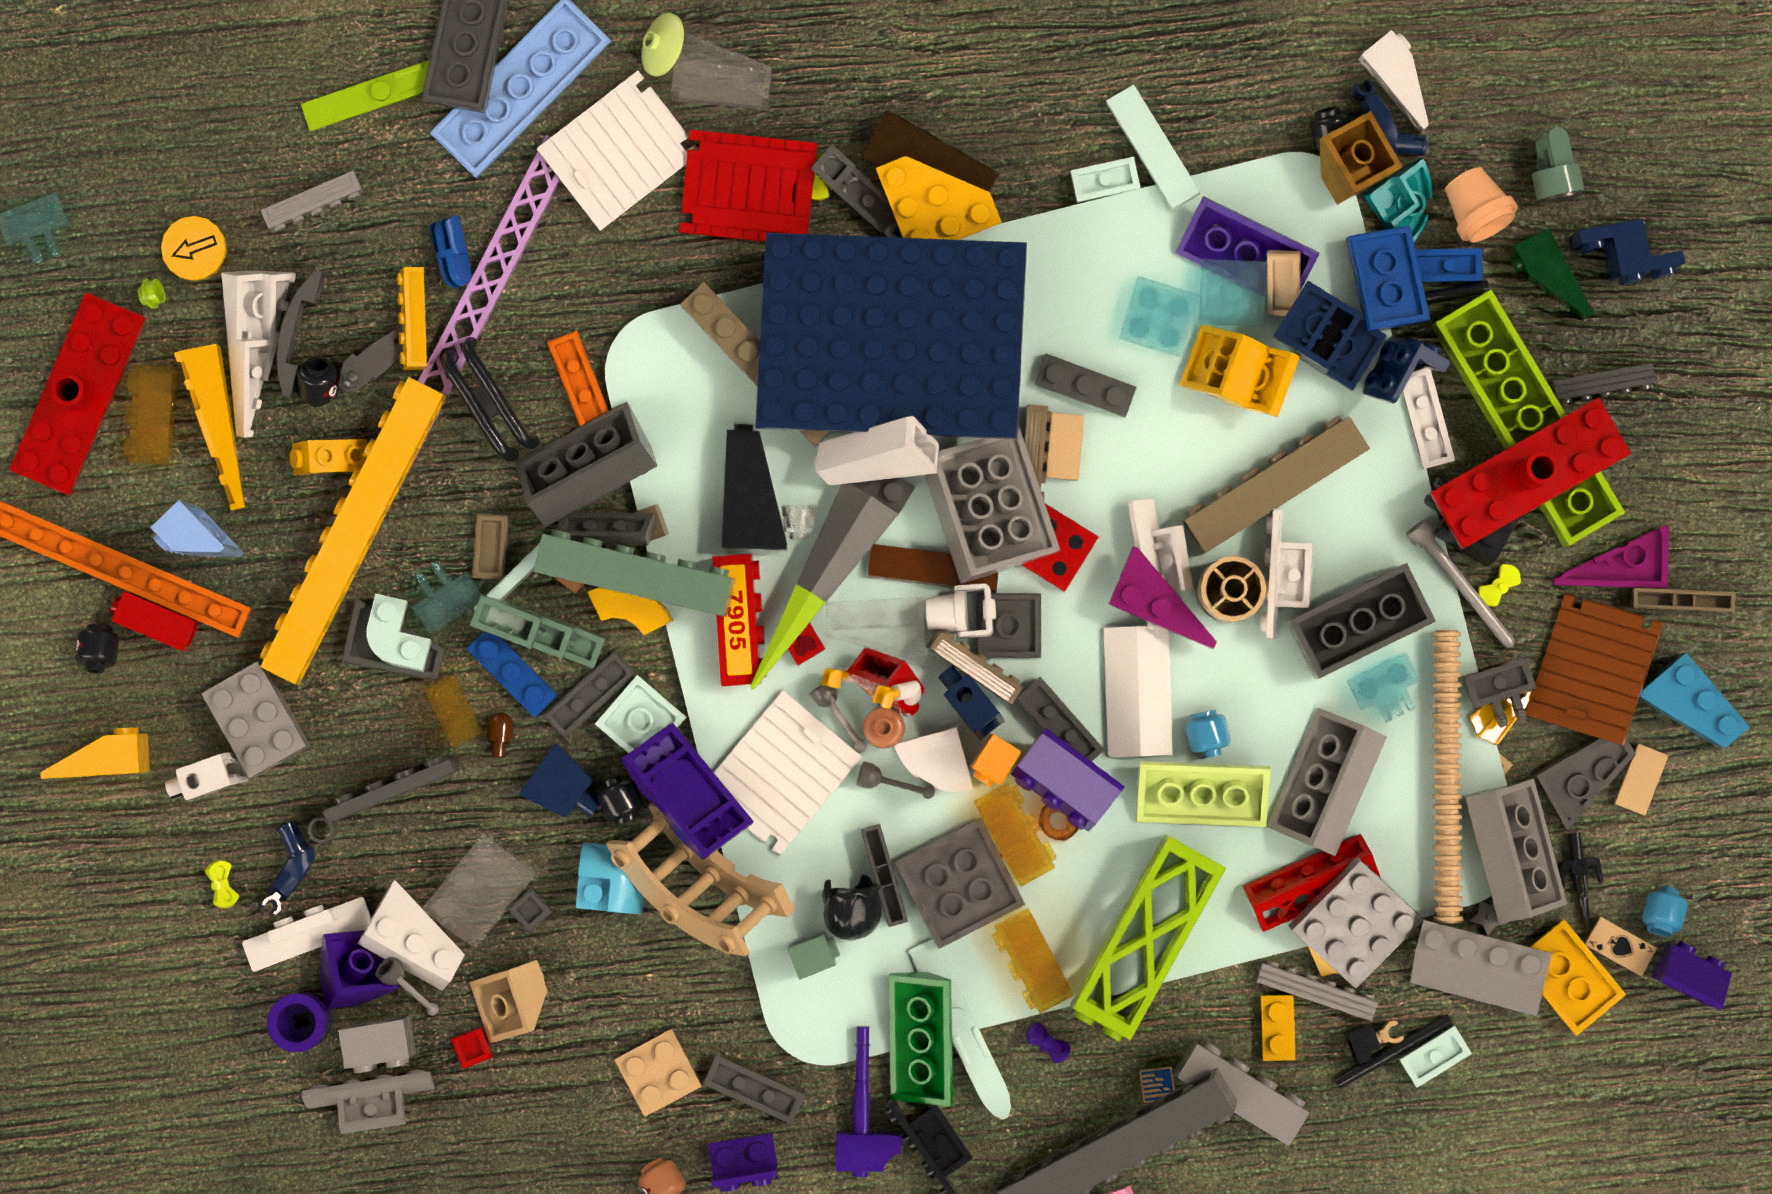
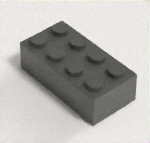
M1405 563L1288 620L1287 624L1314 678L1320 679L1436 622L1408 564Z

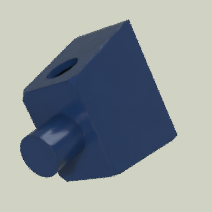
M951 666L939 675L938 679L947 689L943 695L979 741L1005 722L1000 712L969 674L963 678L955 667ZM965 694L972 695L968 702L961 701Z
M558 743L554 744L519 793L521 796L564 817H568L576 807L591 818L599 807L597 799L587 792L594 779Z

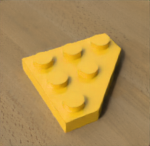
M907 156L876 168L903 238L961 240L1002 223L992 195L986 190Z

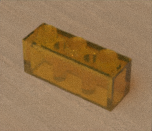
M134 365L133 373L128 374L127 388L128 392H132V404L126 407V424H130V437H125L124 456L129 457V463L173 466L178 370L173 367Z
M1008 782L973 801L1021 887L1055 868L1052 861L1057 859L1049 842L1042 844L1036 833L1041 831V828L1032 813L1027 816L1025 815L1020 806L1025 800L1016 785L1010 788Z
M1029 908L994 925L997 932L991 936L1000 952L1007 950L1012 960L1007 963V966L1015 981L1020 978L1022 979L1027 989L1022 992V995L1030 1010L1036 1007L1041 1014L1074 996Z

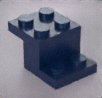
M1643 218L1579 230L1569 237L1571 250L1581 249V254L1601 250L1600 248L1604 247L1610 282L1620 280V286L1638 283L1640 280L1645 279V275L1650 274L1652 280L1670 277L1671 274L1677 273L1678 267L1685 264L1683 251L1657 256L1650 255Z
M1307 281L1273 335V338L1298 352L1300 360L1350 391H1353L1387 335L1379 330L1366 332L1364 322L1361 320L1363 317L1362 313L1312 282Z

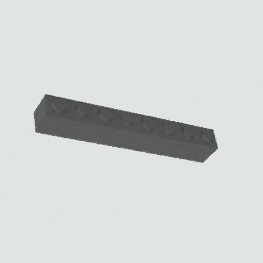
M1215 1068L994 1185L991 1194H1088L1093 1189L1092 1186L1102 1181L1105 1184L1112 1182L1120 1176L1122 1170L1130 1166L1132 1169L1142 1166L1149 1160V1156L1157 1152L1160 1154L1169 1152L1177 1145L1176 1142L1185 1137L1193 1139L1205 1131L1204 1127L1214 1122L1217 1125L1226 1122L1233 1116L1237 1100L1219 1070Z

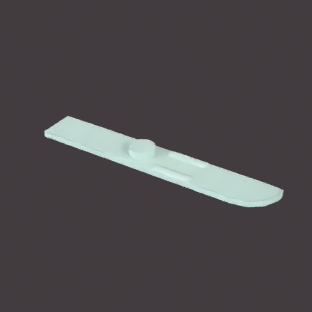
M933 938L909 949L908 951L918 972H929L951 979L952 1042L985 1107L994 1116L1002 1120L1009 1117L1011 1109L1010 1095L1006 1084L941 950L938 949Z

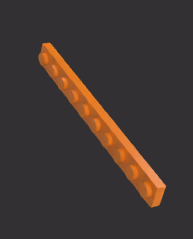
M0 501L1 537L240 638L253 608Z

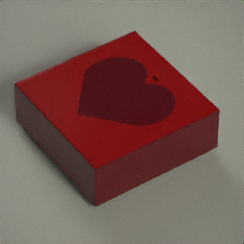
M810 622L788 648L798 666L826 650Z

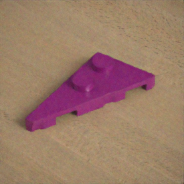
M1669 526L1659 527L1554 576L1552 585L1668 588Z
M1133 546L1108 605L1207 648L1214 649L1217 643L1214 637L1139 548Z

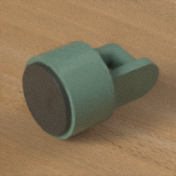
M1554 127L1547 131L1546 136L1539 138L1535 143L1538 171L1531 175L1536 199L1541 204L1581 196L1582 192L1585 191L1580 164L1574 163L1569 136L1563 128Z

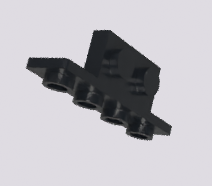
M891 1095L886 1098L888 1107L884 1110L894 1125L901 1124L907 1133L903 1138L911 1151L914 1153L918 1150L925 1159L921 1163L922 1167L931 1179L937 1177L943 1186L939 1190L940 1193L959 1194L947 1176L972 1160L973 1156L939 1106L933 1105L909 1121L893 1096Z

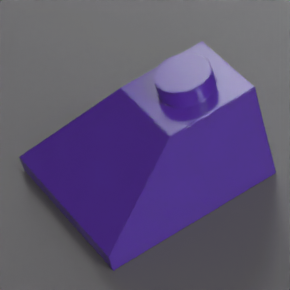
M364 930L330 933L322 936L320 982L326 1009L359 1006L396 991L399 988L398 985H386L376 977V970L385 959L357 944Z

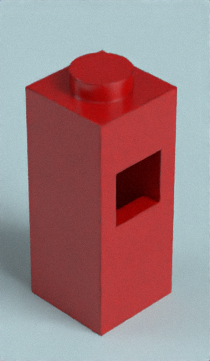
M126 591L123 592L122 596H116L110 609V613L114 614L112 622L185 652H188L200 624L197 620Z

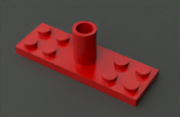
M85 292L11 464L10 471L71 496L147 318ZM77 384L79 388L78 395L70 401L68 398L69 389Z
M1600 397L1431 491L1429 494L1462 550L1629 456L1631 452ZM1532 463L1539 468L1540 478L1533 474L1531 469Z

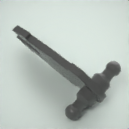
M402 324L396 325L394 331L372 343L357 357L352 354L342 363L338 382L343 392L354 393L358 391L372 378L376 380L391 367L400 356V352H403L402 344L394 343L399 333L402 332Z

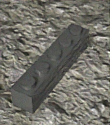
M1653 363L1555 380L1550 382L1554 395L1560 402V405L1572 403L1574 398L1584 401L1592 399L1591 395L1599 394L1600 397H1607L1612 395L1611 392L1618 390L1619 394L1632 392L1631 388L1639 387V390L1650 389L1651 385L1656 383Z
M876 824L860 829L875 882L881 886L878 892L888 926L892 927L908 922L881 825Z

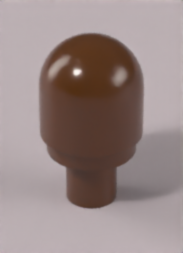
M503 712L493 714L488 721L487 738L489 743H493L492 757L505 758L506 744H511V739H513V720L508 714Z

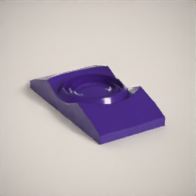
M673 722L622 758L623 764L642 795L659 808L667 818L676 836L703 860L754 823Z

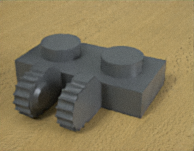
M1526 658L1491 668L1463 679L1473 709L1491 704L1499 728L1507 726V717L1500 701L1511 698L1513 712L1519 722L1526 720V712L1520 695L1534 691L1537 688Z

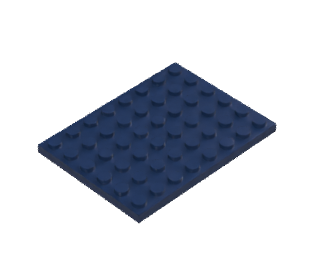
M766 233L755 427L757 429L868 432L870 427L914 416L926 429V434L931 436L1018 439L1027 242Z

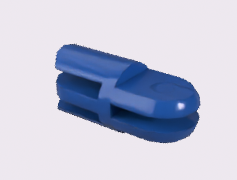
M455 215L429 224L436 259L444 283L452 288H459L468 284L471 278V267L460 217Z

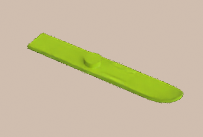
M430 60L302 103L301 107L310 132L422 94Z

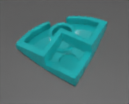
M1422 158L1395 172L1363 195L1386 229L1410 226L1413 241L1419 237L1427 223L1429 216L1424 214L1426 198H1432L1430 173Z

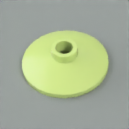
M672 13L660 15L654 20L644 36L641 52L642 65L644 70L652 76L658 77L666 74L674 66L681 53L684 41V28L681 19L677 15Z

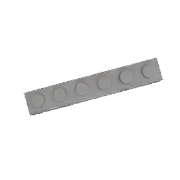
M1269 960L1266 963L1261 962L1255 979L1257 983L1369 1021L1373 1020L1378 1002L1374 1000L1375 996L1363 993L1360 996L1354 994L1355 989L1346 986L1340 989L1335 987L1336 983L1328 980H1325L1324 983L1316 981L1317 977L1305 973V976L1297 974L1298 970L1286 966L1284 970L1278 968V963Z

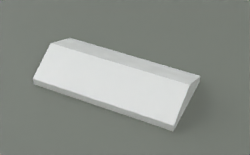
M1148 626L1104 627L1107 757L1173 755L1169 631L1164 628L1149 629Z

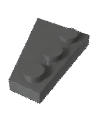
M356 598L342 662L438 682L445 649L431 642L424 672L390 665L381 661L372 651L367 640V624L372 608ZM402 626V633L423 637L413 630Z

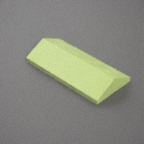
M1140 761L1136 822L1266 827L1271 768L1270 766Z

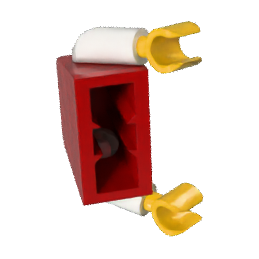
M867 647L862 650L851 666L844 667L842 671L826 668L821 685L840 689L841 680L845 683L856 682L873 699V703H877L884 708H892L906 717L912 716L918 711L920 706L918 702L925 689L906 661Z

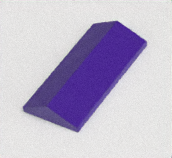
M1205 196L1202 197L1175 252L1264 297H1267L1268 250L1301 251L1300 291L1320 252Z

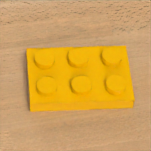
M1561 919L1529 946L1553 953L1542 996L1575 1036L1580 1034L1626 996V993L1565 919Z

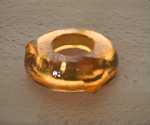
M1045 805L1039 814L1038 826L1048 838L1060 842L1068 841L1069 838L1077 833L1078 829L1070 824L1068 820L1065 829L1057 830L1053 828L1050 824V816L1053 813L1062 812L1052 810Z

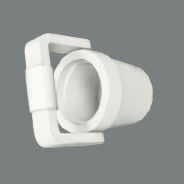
M987 584L954 586L955 593L926 598L928 630L957 631V638L988 637L992 635L993 620H996L995 599L991 597V589ZM984 590L982 604L983 620H986V630L969 631L966 592Z

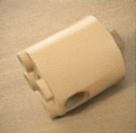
M1237 556L1221 558L1207 566L1200 575L1196 587L1198 602L1204 612L1216 621L1232 623L1245 620L1255 614L1264 602L1266 594L1265 578L1258 566L1246 558ZM1226 584L1238 595L1237 598H1234L1225 589Z

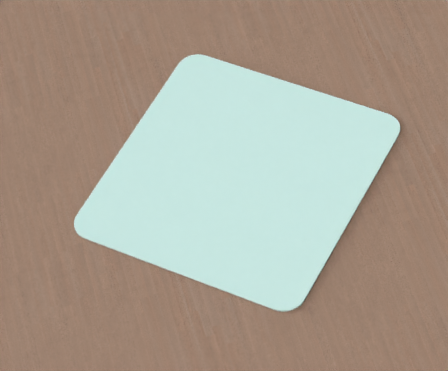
M1286 152L1192 175L1191 178L1199 189L1200 195L1173 211L1158 187L1152 185L1001 223L961 239L1027 242L1018 428L1021 430L1023 439L1025 437L1028 404L1048 406V411H1051V413L1084 416L1078 481L1046 478L1045 484L1041 483V491L1044 492V503L1096 534L1099 538L1065 592L1022 565L999 572L996 593H1041V658H987L986 662L991 666L996 664L1003 669L1002 673L1007 677L1012 675L1020 680L1019 685L1023 689L1019 695L1041 677L1105 749L1092 762L1124 785L1125 788L1089 832L1085 829L1080 830L1069 823L1068 817L1059 810L1050 809L1041 801L1042 797L1032 790L1027 791L1016 783V778L1010 773L1031 744L1044 730L1017 699H1015L1013 704L1007 703L978 682L976 684L1005 720L991 734H995L1022 752L1001 785L994 782L990 787L972 776L975 769L970 767L990 734L979 741L943 695L947 689L938 677L953 665L926 647L936 632L928 630L926 598L955 593L954 588L868 578L870 549L810 621L826 650L798 666L787 649L768 672L767 677H764L761 684L751 690V685L721 686L716 614L661 602L674 619V621L666 624L697 752L713 772L721 765L783 690L855 750L854 741L831 708L818 706L809 693L821 685L826 668L842 671L844 667L852 665L865 647L906 661L925 688L918 702L920 705L919 709L914 715L906 717L899 713L905 723V732L898 743L955 727L958 730L974 790L948 792L934 788V796L927 799L920 793L880 783L872 789L858 787L856 783L863 761L873 763L879 767L883 777L923 788L926 786L933 787V785L920 777H914L901 762L895 746L877 748L866 740L863 733L864 720L873 709L882 706L873 703V699L856 682L845 683L841 680L840 689L836 688L838 698L835 704L857 736L866 741L867 747L864 751L859 752L855 750L862 758L780 856L771 850L779 841L771 834L768 840L763 843L747 829L721 847L723 856L735 864L734 871L745 877L752 874L768 881L782 883L795 908L788 917L766 915L744 936L745 944L750 952L748 956L766 1025L775 1041L793 1057L807 1063L824 1066L855 1061L857 1026H870L869 1044L871 1046H869V1057L890 1052L888 975L890 973L918 972L908 950L933 938L894 862L980 817L998 852L1003 855L1002 860L1025 905L940 948L979 1029L1071 1006L1073 998L1165 834L1226 867V870L1163 983L1307 947V944L1288 926L1294 919L1262 932L1242 886L1322 851L1267 827V823L1317 708L1364 725L1387 737L1342 842L1361 834L1373 854L1381 879L1422 917L1437 914V911L1433 910V906H1437V901L1433 900V896H1437V891L1433 890V886H1436V881L1433 880V876L1436 875V870H1433V866L1436 865V860H1433V855H1436V850H1433V845H1436V840L1433 839V835H1436V830L1433 829V825H1436V819H1433V815L1436 814V809H1433V804H1436V799H1433V794H1436V789H1433V784H1436V779H1433L1436 769L1432 768V764H1436V758H1432V754H1436V748H1432V744L1436 743V738H1432V734L1436 733L1435 728H1432V723H1435V718L1432 717V713H1435V708L1432 707V703H1435V698L1432 697V693H1435V687H1432V683L1435 682V677H1432V673L1435 672V667H1432V662H1435V657H1432V652H1435V647H1432L1435 637H1432V632H1435V630H1458V632H1461V636L1458 637V642H1461V646L1458 647V652H1461V657H1458V662H1461V667H1458V672H1461V677H1458V682L1461 683V687H1458V693H1461V697H1458V703H1461L1458 713H1461L1462 717L1458 718V723H1461L1462 727L1458 728V733L1462 734V738H1458V743L1462 744V748H1458V751L1462 754V758H1459V764H1462V768L1459 769V774H1462V778L1459 779V784H1462V789H1459V794H1462V799H1459V804L1462 805V809H1459V814L1462 815V819H1459V825H1462V829L1459 830V835H1462V840H1459V845H1462V850H1459V855H1462L1459 865L1463 866V870H1459V875L1463 876V880L1459 881V886H1463V890L1459 891V896H1463V900L1459 901V906H1470L1492 896L1485 877L1480 850L1476 843L1472 820L1468 813L1466 797L1507 786L1497 745L1477 737L1469 719V716L1475 710L1472 707L1463 679L1478 673L1457 587L1424 547L1420 548L1418 544L1414 545L1406 536V533L1424 519L1429 521L1434 530L1440 521L1438 513L1424 502L1426 495H1430L1429 493L1432 491L1427 469L1422 467L1403 392L1394 404L1363 394L1365 379L1369 372L1375 368L1380 358L1381 348L1392 336L1391 328L1379 330L1386 334L1387 337L1353 391H1350L1299 359L1278 417L1235 407L1209 394L1190 390L1179 385L1201 324L1241 333L1269 347L1299 355L1298 352L1273 338L1285 316L1267 315V297L1175 253L1203 196L1320 252L1304 285L1307 281H1310L1362 313L1346 242L1348 236L1366 233L1358 199L1355 195L1339 205L1336 204L1321 178L1319 156L1305 152ZM763 283L718 294L717 296L760 340ZM680 304L654 310L635 318L619 332L609 349L605 364V382L611 408L614 409L628 402L652 447L658 465L646 474L630 481L637 511L659 504L669 535L649 542V545L646 546L647 552L665 555V562L677 565L678 559L698 563L696 570L709 572L710 566L713 567L712 556L752 554L753 561L759 560L760 580H754L755 593H761L762 612H757V625L764 626L765 644L759 645L760 658H763L841 484L828 485L816 473L814 459L818 455V446L815 448L799 430L757 429L755 427L758 387L682 309ZM1045 354L1136 386L1137 388L1126 418L1034 385ZM1339 415L1344 420L1350 416L1370 447V450L1278 507L1283 510L1282 542L1314 544L1310 609L1407 563L1436 622L1320 679H1315L1287 624L1288 620L1310 609L1278 607L1276 639H1267L1266 632H1261V617L1263 612L1267 613L1268 600L1264 599L1261 607L1252 616L1232 623L1214 620L1204 612L1198 602L1196 587L1200 575L1207 566L1221 558L1231 556L1246 558L1258 566L1265 580H1269L1270 567H1265L1266 548H1271L1272 535H1267L1266 525L1268 515H1273V511L1205 554L1201 552L1183 521L1189 518L1186 511L1203 502L1205 507L1216 501L1213 494L1230 484L1232 489H1235L1244 482L1240 477L1257 467L1262 472L1270 467L1271 464L1268 460L1276 454L1285 450L1287 455L1297 450L1296 442L1312 432L1316 438L1326 430L1323 425ZM1050 423L1046 424V431H1050ZM734 424L754 425L753 431H760L788 544L787 551L722 548L727 430H734ZM832 432L823 441L847 435L850 432ZM932 436L939 443V450L982 439ZM1045 443L1044 451H1048L1049 443ZM1043 463L1042 471L1046 472L1047 463ZM925 475L900 477L915 486V489L897 518L875 544L950 553ZM1153 498L1159 529L1183 525L1193 590L1176 592V594L1214 637L1217 643L1214 649H1210L1169 631L1173 755L1107 757L1103 628L1148 626L1147 621L1110 606L1108 603L1132 547H1135L1128 502ZM1435 537V541L1448 555L1445 542ZM1226 584L1225 589L1234 598H1237L1238 595ZM982 591L966 592L969 631H976V593H984ZM948 631L955 636L953 640L957 643H960V641L966 643L971 647L969 651L976 655V638H957V631ZM955 667L959 674L964 678L966 674ZM965 694L961 701L968 702L972 695ZM1216 709L1217 714H1222L1226 717L1231 742L1227 747L1221 748L1222 755L1203 759L1202 752L1194 753L1190 751L1185 724L1192 720L1191 714ZM1140 761L1270 766L1266 827L1136 822ZM880 824L908 922L889 927L880 899L882 915L876 929L862 939L854 941L840 939L834 936L825 925L823 915L825 905L822 898L824 882L830 879L831 888L854 889L859 884L861 875L866 874L870 877L873 885L876 883L860 829ZM1169 852L1158 873L1183 859ZM1195 866L1197 894L1208 873ZM1184 872L1151 890L1153 927L1185 909ZM1303 894L1298 896L1294 903L1300 904L1306 901L1309 895ZM746 904L739 905L737 912L740 922L754 908ZM1141 904L1117 947L1142 934ZM1273 907L1262 912L1264 918L1266 919L1277 914L1280 908ZM1178 927L1153 940L1154 969ZM823 932L826 933L827 938L833 936L840 952V956L836 957V966L799 980L788 953V947ZM1143 946L1110 964L1111 996L1128 992L1144 983ZM1100 978L1089 996L1094 1000L1101 999Z

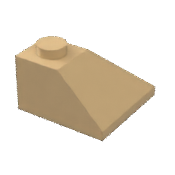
M537 960L469 982L489 1043L534 1031L548 991Z

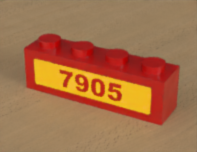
M752 554L712 556L713 567L729 570L728 577L736 579L727 617L716 615L721 686L751 685L763 659L759 655V645L765 644L764 626L757 625V612H762L761 593H755L754 580H760L759 560L753 561Z

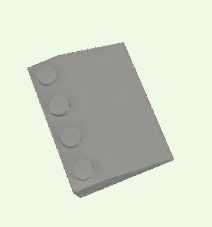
M1018 428V439L982 438L938 451L937 473L926 474L925 477L961 584L987 577L1060 551L1020 428Z

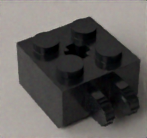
M1436 478L1433 483L1434 487L1437 489L1446 484L1448 480ZM1427 494L1424 499L1425 504L1440 513L1431 496ZM1441 517L1433 533L1442 541L1487 567L1497 560L1521 517L1462 550L1443 517Z

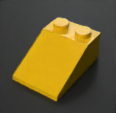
M138 727L114 728L113 735L102 736L40 772L41 779L150 772L148 733H139Z

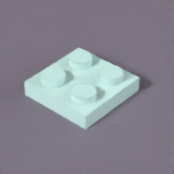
M637 675L595 725L625 751L630 753L672 722L678 728L686 719V716Z

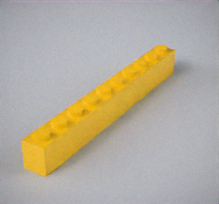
M408 377L406 382L401 381L393 394V399L396 402L391 412L388 410L384 412L378 424L381 431L377 439H371L363 453V456L367 459L362 469L356 468L348 483L352 488L347 498L342 496L334 510V514L337 517L332 527L327 525L319 539V543L323 545L318 555H311L304 569V572L308 574L303 584L297 583L290 595L289 601L293 602L287 614L283 612L280 615L274 628L278 633L273 643L268 641L260 654V659L263 660L261 668L295 685H300L446 399L445 395Z

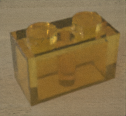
M452 675L424 689L453 748H457L485 734L457 675Z

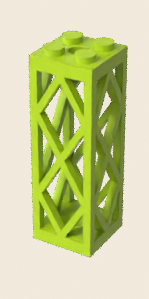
M1165 834L1070 1004L1075 1009V1017L1091 1026L1094 1021L1104 1026L1102 1031L1119 1042L1122 1041L1123 1037L1131 1041L1225 872L1226 867ZM1169 852L1183 859L1158 873ZM1195 866L1208 873L1197 894ZM1184 872L1185 909L1153 927L1151 890ZM1141 904L1142 934L1117 947ZM1178 927L1154 969L1153 940ZM1143 946L1144 983L1111 1001L1110 964ZM1099 978L1101 984V1003L1089 997ZM1136 1002L1128 1018L1118 1013L1121 1009Z

